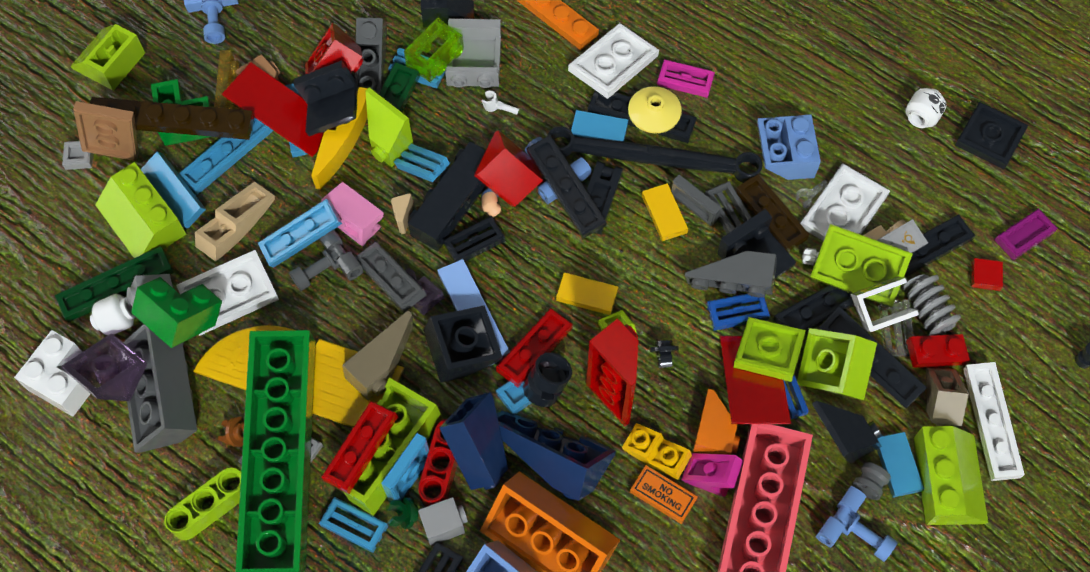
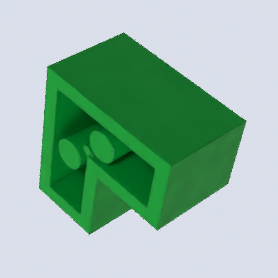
M178 79L151 84L153 102L212 107L208 96L186 100ZM158 132L165 146L210 137Z
M158 277L137 287L131 313L170 348H173L214 327L222 300L203 284L179 294L165 280Z

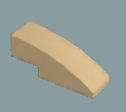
M254 181L215 210V218L195 232V247L214 261H217L251 230L275 200V195Z

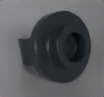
M672 340L656 341L655 347L650 348V352H658L659 368L672 367L671 352L679 351V346H673Z

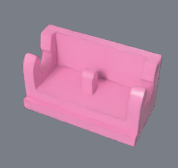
M344 182L321 199V201L325 199L330 200L342 222L337 228L361 246L365 245L366 241L381 228L378 222L383 218L384 212Z

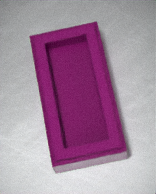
M1038 208L999 234L995 242L1014 261L1054 234L1058 228Z

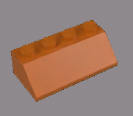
M520 471L503 484L480 529V532L493 541L499 540L538 572H602L620 542L619 538Z

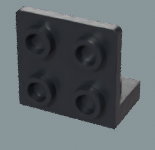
M342 60L294 79V87L308 104L305 130L308 136L323 133L330 128L347 124L356 119L358 83Z
M766 209L722 237L717 252L722 259L745 251L776 254L777 268L775 279L794 267L796 263L793 257L771 234L769 226L772 216Z

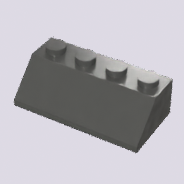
M145 324L119 346L135 453L180 443L197 431V417L194 414L193 393L189 385L188 364L185 361L183 349L184 342L170 348Z

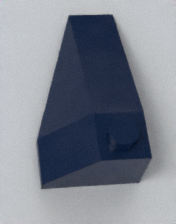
M505 411L497 413L502 441L552 488L562 492L569 499L579 501L593 492L615 456L616 450L591 438L581 436L579 440L563 436L564 430L556 427H554V430L538 428L536 421Z

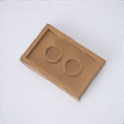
M75 101L73 111L83 152L137 161L139 150L134 112Z

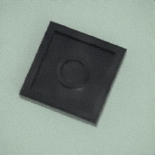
M979 102L955 146L1005 169L1029 125Z

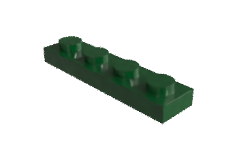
M159 246L54 296L65 320L69 323L92 312L94 303L113 294L126 296L127 288L131 287L135 276L171 275L174 271L164 250Z

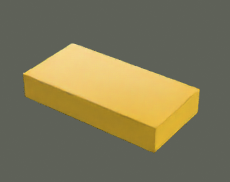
M668 183L642 191V198L661 241L688 233V227Z
M564 272L556 301L611 315L618 293V286Z

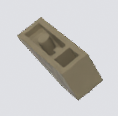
M409 311L405 312L342 365L345 379L368 401L374 395H381L386 390L385 385L388 378L392 379L413 329L412 313Z

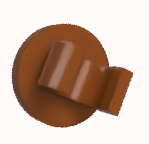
M233 417L230 420L222 421L221 425L226 427V435L218 436L217 440L233 447L243 446L244 418Z

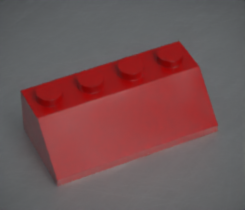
M617 318L589 341L586 385L626 427L630 423L636 387L639 340L635 330L628 324L624 326Z

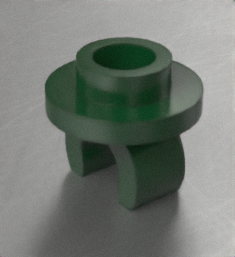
M403 498L401 501L393 500L386 506V511H395L398 516H393L388 521V524L392 527L401 525L403 529H410L418 519V507L411 498Z

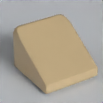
M411 194L394 197L391 200L393 213L399 233L401 234L406 233L408 219L413 211L414 204Z

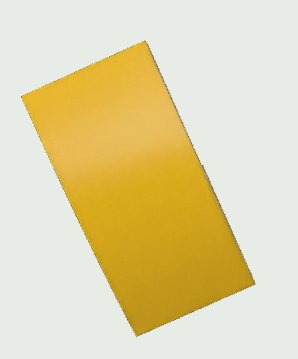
M638 423L635 424L622 446L625 452L677 480L692 456L689 449L665 440L662 433Z

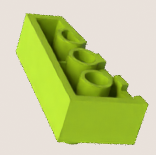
M390 377L385 385L386 391L383 398L378 401V404L395 412L398 418L350 494L343 491L351 503L372 516L375 515L387 498L381 484L416 433L422 435L428 441L434 433L437 424L443 420L435 403Z

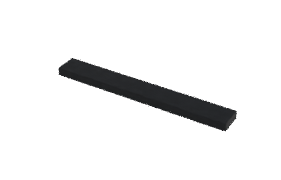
M959 214L923 234L928 244L913 252L904 277L911 275L974 239L976 235ZM829 285L777 313L773 319L777 324L806 330V333L809 331V328L813 329L824 323L838 307L846 311L855 305L850 292Z

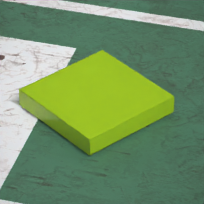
M748 317L734 361V368L792 382L806 330Z

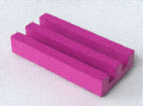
M664 59L657 86L708 98L715 72ZM667 70L674 71V72H678V73H682V74L680 75V74L668 72ZM692 76L698 77V78H702V79H706L707 81L700 80V79H696V78H692Z

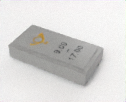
M913 219L877 240L910 253L928 244Z

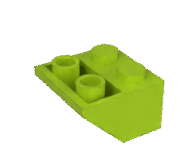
M114 24L101 30L73 62L71 68L114 91L143 57L145 51L136 34Z

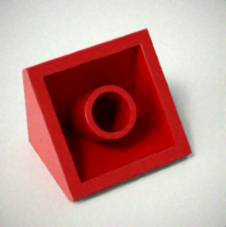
M499 130L495 131L474 174L477 179L512 207L517 206L543 181L541 173L531 157Z

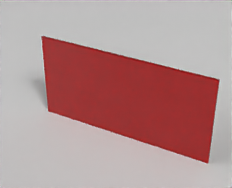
M252 62L246 66L221 94L241 109L253 111L257 120L311 157L319 150L324 132L308 136L305 132L308 105L305 100Z
M720 336L731 424H791L784 380L734 368V361L742 336Z

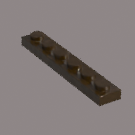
M91 97L90 104L134 112L136 130L250 140L255 118L251 110Z

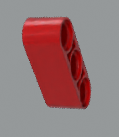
M447 419L439 422L435 428L420 479L418 491L425 507L448 499L458 465L446 440L442 439L443 434L439 428ZM440 459L449 461L448 466L444 469H437L434 467V464ZM437 487L441 490L440 495L435 498L426 497V492L430 488Z

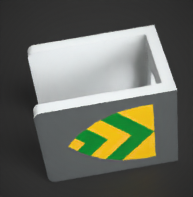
M895 277L851 293L864 330L873 332L919 315L918 310L908 308L871 322L863 298L907 283L905 277Z

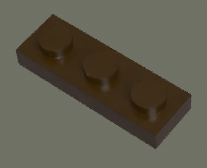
M759 174L736 188L739 198L754 216L764 209L772 216L769 226L770 232L787 252L808 240L810 234Z

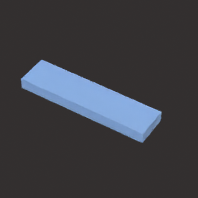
M459 260L438 269V275L456 311L485 305L502 357L504 358L510 351L464 260Z

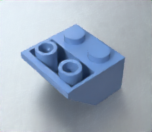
M812 115L758 118L757 125L765 169L787 180L815 178L821 160Z

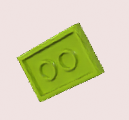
M830 224L810 278L854 293L895 277H904L913 253ZM901 285L866 297V299L892 308Z

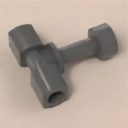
M332 230L319 238L320 243L326 249L322 251L324 257L303 271L298 266L290 271L289 275L297 288L303 291L311 286L309 282L311 278L330 266L333 270L340 268L349 281L359 277L363 273V269L354 255L344 250L341 238L335 230Z

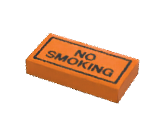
M645 465L630 489L631 494L680 524L684 522L698 496Z

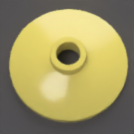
M646 87L639 90L632 96L628 106V114L632 123L642 131L655 134L669 131L675 127L680 120L682 111L680 101L676 95L662 87Z

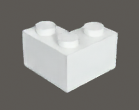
M53 330L49 332L14 377L28 391L72 417L91 394L81 381L71 376L86 355L74 342Z

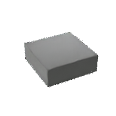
M80 141L64 142L62 166L65 170L92 168L94 153L83 152Z

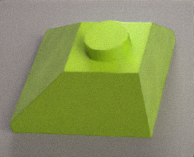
M369 87L365 92L371 153L379 162L382 163L384 161L393 167L395 165L394 161L397 158H402L401 154L403 151L409 152L408 146L413 144L409 118Z

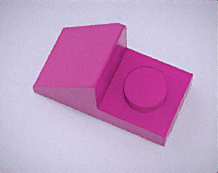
M691 453L692 456L687 463L681 480L692 486L725 497L728 489L735 486L743 460L737 455Z

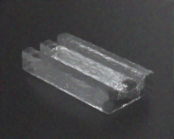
M895 300L892 308L878 303L880 318L888 316V310L892 309V314L899 312V309L902 311L910 308L909 300H903L902 302ZM912 318L903 320L905 342L911 336H914ZM901 322L893 324L896 349H892L890 326L881 328L883 347L891 355L910 356L907 343L906 349H904Z

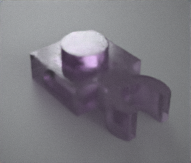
M408 268L406 272L426 293V296L413 305V307L422 315H425L445 297L443 292L425 276L418 281L415 272Z

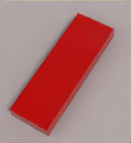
M550 308L496 366V372L519 388L522 382L526 380L539 356L544 353H551L572 330L573 324Z
M370 401L321 476L323 481L350 494L397 420V414Z

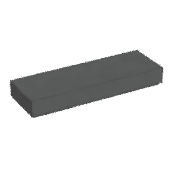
M374 242L355 257L367 275L403 312H406L426 296L424 289L377 242Z

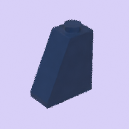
M491 392L467 398L439 427L471 490L494 488L500 483V478L508 470L495 403Z

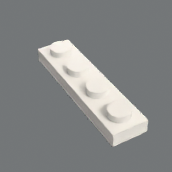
M996 363L966 365L963 370L991 481L1022 478L1025 474Z

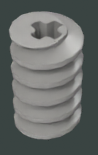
M923 274L907 281L903 289L909 292L907 296L910 301L914 302V309L920 311L918 316L920 320L925 321V329L931 331L929 336L943 335L955 327V323L961 319V315H950L956 307L954 304L945 306L950 296L939 295L945 289L944 285H933L939 280L938 275L929 277Z

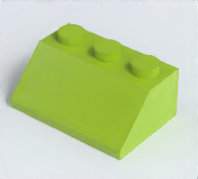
M135 162L110 177L95 204L133 258L159 246L165 249L187 235L178 218Z
M923 426L914 437L918 472L924 487L921 495L926 525L987 524L988 517L974 435L954 426Z

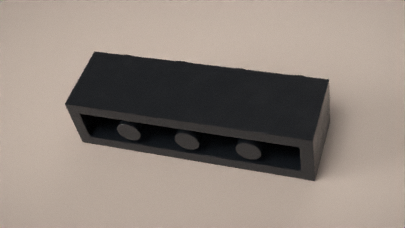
M469 142L465 149L462 148L458 151L452 166L442 172L437 186L427 192L424 197V203L409 216L408 226L410 235L436 251L440 250L443 246V240L451 235L486 188V185L474 176L486 152L485 149Z

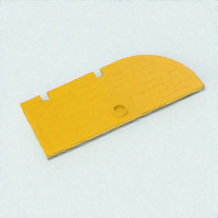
M263 325L236 331L214 344L202 356L193 372L246 390L250 331L296 330L281 326ZM322 339L318 340L315 346L312 414L354 427L370 401L378 404V401L382 400L385 391L379 396L374 395L368 401L344 377L342 365L358 351ZM397 365L392 379L398 383L404 367Z

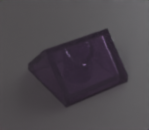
M111 333L62 365V368L96 399L130 401L147 363Z

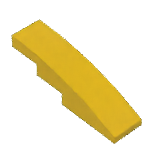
M359 87L356 119L347 124L338 125L336 130L328 129L324 132L311 174L316 189H322L354 148L367 121L365 90L368 88Z

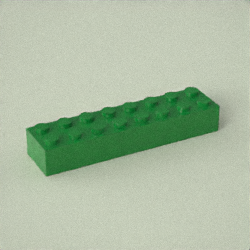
M310 330L250 331L235 572H306L315 339Z

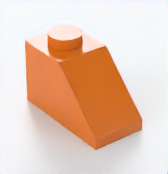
M708 389L704 401L693 453L736 454L740 442V436L735 435L737 424H731L730 413L716 392Z

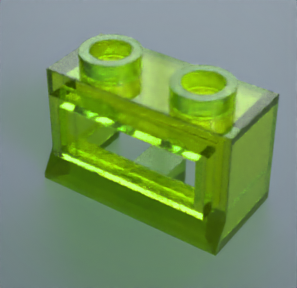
M438 17L404 50L406 66L419 71L421 77L431 82L436 76L443 74L447 65L453 59H457L462 54L464 49L463 35L445 24ZM437 37L445 39L446 42L428 60L420 55L423 51L428 53L431 50L432 42Z

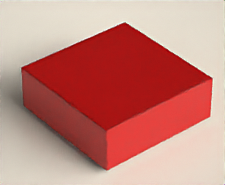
M974 258L972 261L971 287L1000 291L1003 287V262Z

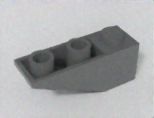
M356 18V43L361 47L363 62L358 71L355 72V80L358 83V89L359 87H370L379 94L383 87L387 49V22L383 18Z
M745 251L685 273L687 283L694 289L708 290V287L719 288V291L728 294L744 291L748 292L750 296L761 298L765 297V294H773L777 257L776 254Z

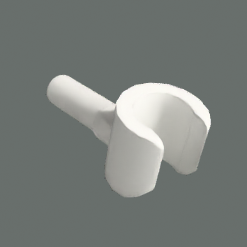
M493 91L485 92L486 98L490 100H482L486 111L493 112L497 109H502L518 115L519 108L498 101L496 93Z

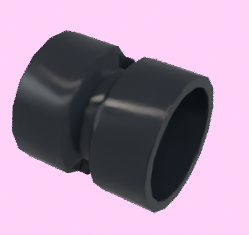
M556 353L540 355L523 385L526 398L536 406L550 407L554 405L572 377L570 363Z

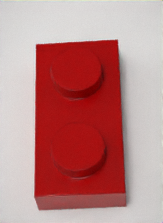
M963 334L911 336L906 340L913 368L958 366L970 362Z

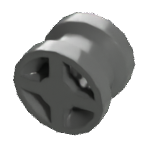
M866 462L861 468V476L855 478L852 485L863 492L867 498L880 500L883 494L882 488L884 485H888L891 476L882 467Z

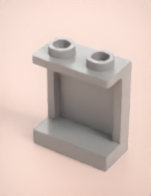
M449 19L448 61L445 69L447 86L459 88L464 86L499 87L501 20Z

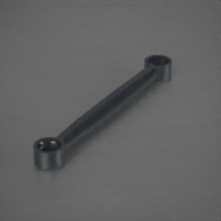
M555 127L547 135H551L552 139L564 137L569 140L570 143L566 147L559 148L564 157L569 156L572 152L652 165L732 173L742 183L757 174L760 175L763 166L761 158L752 152H744L736 159L662 146L574 137L571 130L566 127ZM744 162L752 163L756 166L757 171L751 174L745 173L740 170L739 165Z

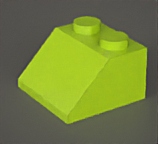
M809 328L797 378L798 385L864 400L877 343L856 335Z

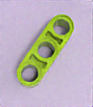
M236 468L222 470L173 506L166 513L164 519L166 528L178 539L189 540L238 505L240 502L241 471ZM240 480L239 486L236 489L227 490L228 484L231 481ZM213 498V505L210 508L203 510V503L206 500ZM188 517L186 526L176 529L178 521Z

